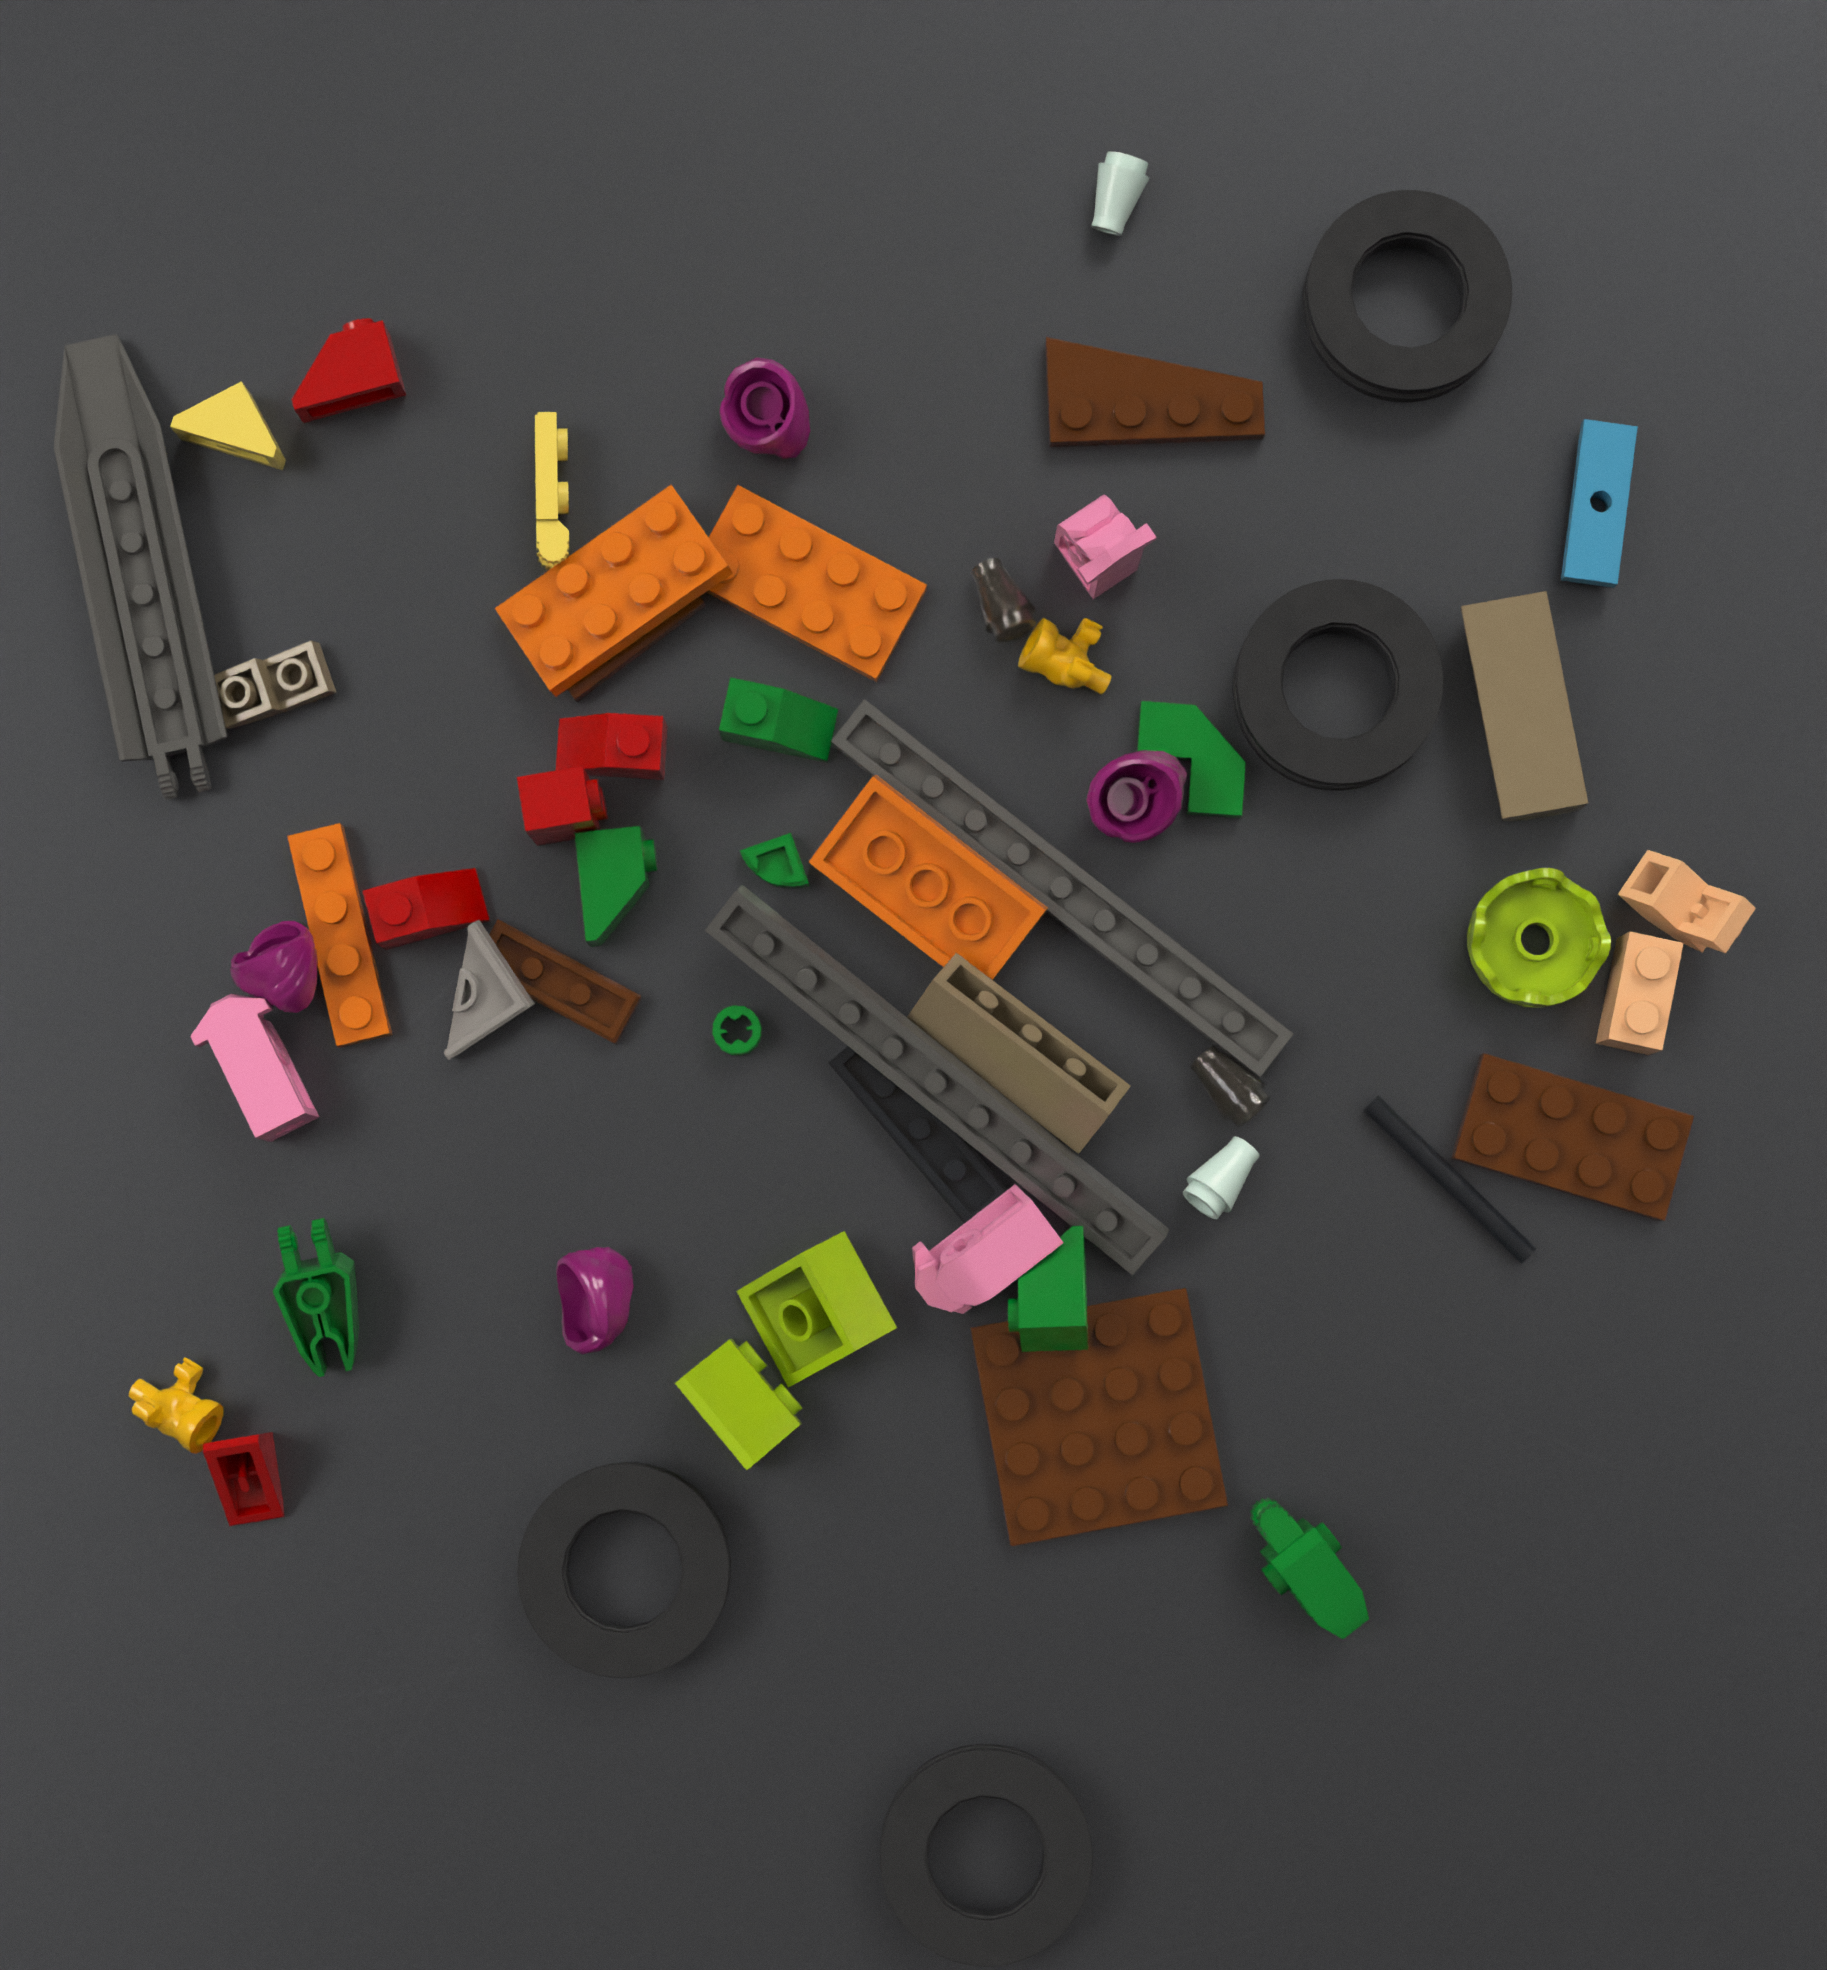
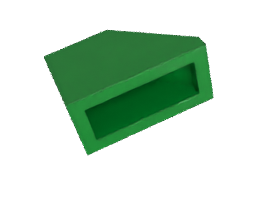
M730 677L719 733L722 741L827 763L839 709L784 688Z
M640 826L575 833L585 939L590 947L602 946L649 888L648 872L658 871L654 839L645 840L644 832Z
M1072 1226L1060 1237L1064 1242L1018 1278V1298L1008 1299L1009 1332H1019L1022 1352L1088 1350L1086 1252L1083 1226Z

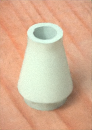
M1108 151L1105 162L1098 163L1095 212L1091 225L1092 228L1111 235L1122 236L1124 226L1150 179L1145 175L1148 167L1146 161L1128 154Z
M1234 1136L1224 1148L1187 1177L1189 1185L1183 1191L1184 1197L1197 1210L1212 1219H1218L1223 1212H1230L1253 1164L1260 1157L1259 1153L1248 1142Z

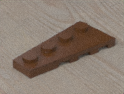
M1046 337L1050 447L1263 440L1265 436L1262 381Z

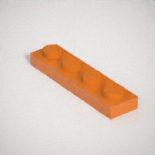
M338 823L288 835L309 931L313 936L317 950V966L336 1046L341 1048L393 1035L344 826Z

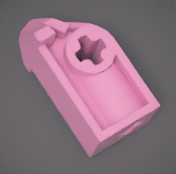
M1102 495L1057 525L1054 544L1092 599H1095L1137 571L1144 547L1155 541L1157 537L1147 523L1136 530L1129 518L1118 511L1112 500L1106 495Z
M229 994L210 1005L207 1013L191 1034V1039L197 1047L207 1043L210 1044L255 1138L272 1142L319 1118V1115L279 1034L270 1021L263 1019L264 1014L273 1010L271 1004L265 998Z
M1015 1184L930 1251L921 1241L912 1247L915 1267V1288L929 1306L964 1314L972 1308L970 1305L977 1306L996 1296L1064 1242L1034 1202Z

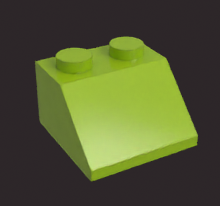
M845 1231L800 1253L736 1291L788 1388L897 1328Z
M729 1339L681 1377L675 1384L743 1467L748 1470L802 1424L796 1414L803 1408L782 1383L775 1389L772 1388L760 1373L767 1367V1364L747 1340L738 1347L733 1339Z

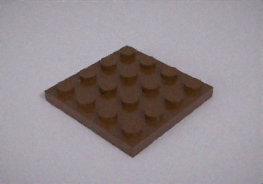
M1187 1288L1087 1306L1088 1350L1022 1352L1019 1332H1009L1008 1321L970 1328L1011 1546L1228 1506Z

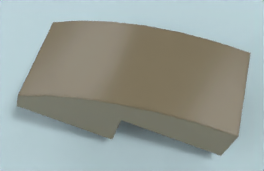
M312 640L265 660L254 658L214 675L224 723L227 729L278 715L337 693L320 643Z

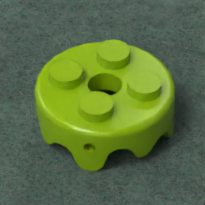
M1538 868L1506 877L1494 885L1480 899L1472 912L1468 926L1467 948L1475 972L1492 993L1509 1003L1522 1007L1544 1008L1565 1002L1577 996L1588 987L1609 955L1611 937L1606 929L1600 904L1590 891L1569 880L1560 870ZM1537 925L1546 930L1550 938V944L1544 954L1533 955L1524 949L1521 943V935L1525 927Z

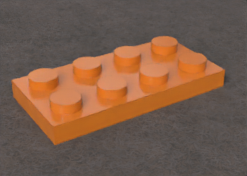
M670 485L568 556L565 561H561L560 564L558 563L501 603L495 610L549 691L557 697L733 572L674 487Z
M739 485L736 486L709 536V539L733 573L706 593L876 683L927 591V584Z
M878 775L872 776L809 860L811 865L942 967L949 962L955 953H958L992 980H994L1048 909L1043 903Z

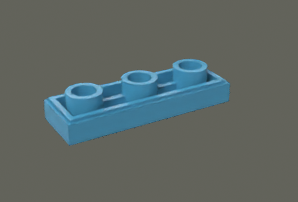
M1584 419L1581 423L1561 581L1611 588L1618 584L1638 426ZM1598 498L1603 501L1605 511L1598 512L1594 510L1590 504V499Z

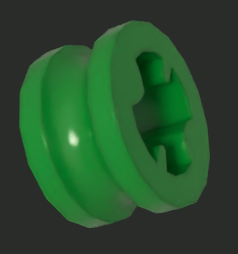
M733 1005L724 1008L717 1014L713 1022L712 1034L716 1044L722 1051L730 1055L742 1056L750 1053L758 1046L762 1036V1027L758 1017L752 1010L744 1006ZM742 1017H745L752 1023L751 1026L746 1027L748 1032H752L750 1040L746 1043L737 1039L730 1045L723 1039V1036L727 1035L728 1032L722 1029V1027L729 1018L732 1021L738 1022Z

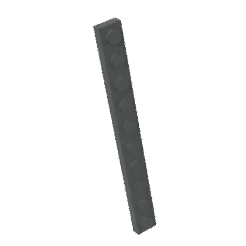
M865 699L831 740V745L869 775H878L1048 907L1047 914L1257 1078L1262 1076L1294 1035Z
M741 885L733 893L705 929L708 934L1069 1225L1083 1226L1084 1237L1131 1275L1139 1269L1167 1237L1169 1228L745 886Z

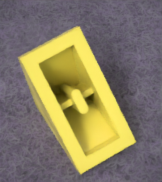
M242 381L173 416L170 427L183 441L283 470L286 459L251 393Z

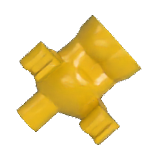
M1042 618L1029 636L1018 662L1019 668L1027 672L1043 674L1053 684L1072 689L1084 685L1101 695L1107 689L1112 677L1110 674L1094 667V664L1089 661L1087 656L1090 644L1094 645L1101 637L1100 630L1103 626L1086 618L1081 621L1076 633L1070 640L1059 634L1055 624Z
M184 1357L183 1364L178 1363L174 1368L173 1374L178 1380L173 1386L159 1390L143 1379H138L129 1391V1398L136 1401L132 1407V1414L142 1419L146 1426L157 1428L161 1433L178 1440L182 1447L189 1452L197 1454L203 1450L204 1443L211 1442L215 1437L222 1422L224 1409L216 1401L202 1400L193 1395L196 1383L203 1373V1367Z

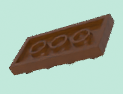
M1483 1053L1480 1055L1451 1159L1654 1220L1665 1221L1694 1116Z

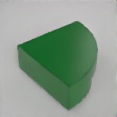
M791 833L740 850L743 860L749 869L766 883L788 889L809 886Z

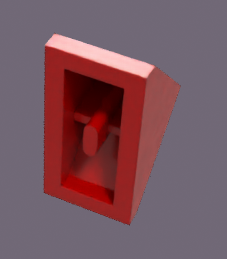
M273 1432L203 1444V1454L229 1526L284 1517V1504Z

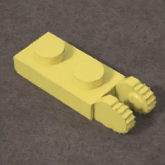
M537 412V415H535L536 550L539 551L537 553L539 557L538 562L546 570L553 568L558 563L560 564L563 560L565 561L567 556H569L567 552L569 550V530L558 520V514H569L568 482H558L557 461H568L567 429L557 428V412Z

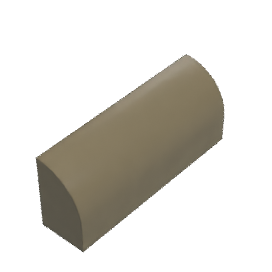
M1547 591L1461 606L1502 820H1529L1581 810L1589 803Z

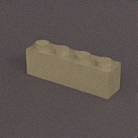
M955 953L936 975L907 1016L909 1020L1078 1154L1131 1087V1085L958 953Z

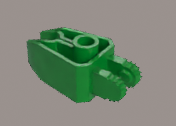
M325 1218L312 1220L311 1238L318 1257L302 1261L298 1249V1239L291 1225L278 1228L277 1236L284 1270L273 1290V1294L300 1355L318 1377L325 1376L328 1367L322 1339L324 1334L326 1337L336 1341L346 1371L352 1370L357 1353L359 1335L354 1260L342 1252L335 1253Z
M1261 1497V1500H1256L1255 1505H1251L1253 1507L1252 1510L1249 1511L1251 1513L1250 1519L1268 1543L1267 1546L1260 1550V1553L1268 1562L1261 1571L1281 1596L1290 1591L1305 1612L1319 1626L1341 1639L1346 1638L1369 1620L1363 1591L1336 1556V1553L1342 1549V1546L1326 1525L1320 1522L1317 1526L1313 1527L1303 1517L1296 1522L1290 1514H1287L1288 1511L1283 1509L1284 1507L1276 1503L1275 1499L1271 1500L1269 1497L1263 1499Z

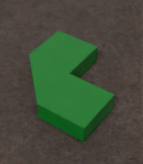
M1141 701L1137 751H1164L1178 760L1190 761L1187 814L1241 818L1246 766L1243 758L1196 705Z

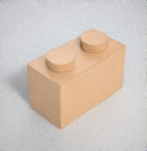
M1628 932L1617 938L1596 1044L1645 1055H1651L1663 1050L1684 943L1635 932Z

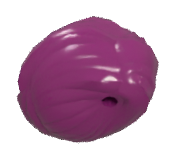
M754 358L735 367L726 380L724 386L725 398L721 403L719 411L722 425L730 438L740 448L754 454H773L782 459L796 458L807 445L810 421L809 409L803 391L795 377L783 365L772 359Z
M1142 750L1124 754L1110 761L1097 772L1089 786L1086 800L1093 824L1105 835L1118 837L1124 842L1131 843L1146 841L1163 833L1173 824L1181 810L1184 795L1183 786L1187 775L1186 769L1176 757L1164 751Z
M282 921L265 928L254 938L248 951L236 953L231 959L230 971L233 982L250 997L265 998L271 1006L284 1012L298 1013L304 1010L311 1003L317 985L318 958L313 936L307 927L296 921Z
M596 1247L568 1253L558 1260L556 1269L558 1290L562 1304V1332L565 1343L582 1355L602 1351L611 1345L614 1339L623 1332L628 1322L630 1299L634 1288L632 1265L628 1263L626 1257L610 1247Z

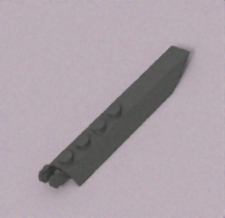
M118 334L65 345L54 451L119 759L121 762L154 760L163 798L167 800L178 797L179 789L178 780L169 756L187 752L193 785L196 786L198 792L211 790L209 769L203 749L228 737L161 424Z

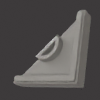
M480 920L470 924L467 929L468 938L452 1011L454 1013L447 1049L444 1051L448 1060L454 1058L534 1005V1002Z

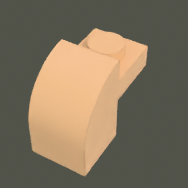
M1650 850L1646 851L1618 893L1623 900L1646 920L1679 942L1700 952L1709 947L1726 953L1756 909L1744 896L1708 885L1683 861Z

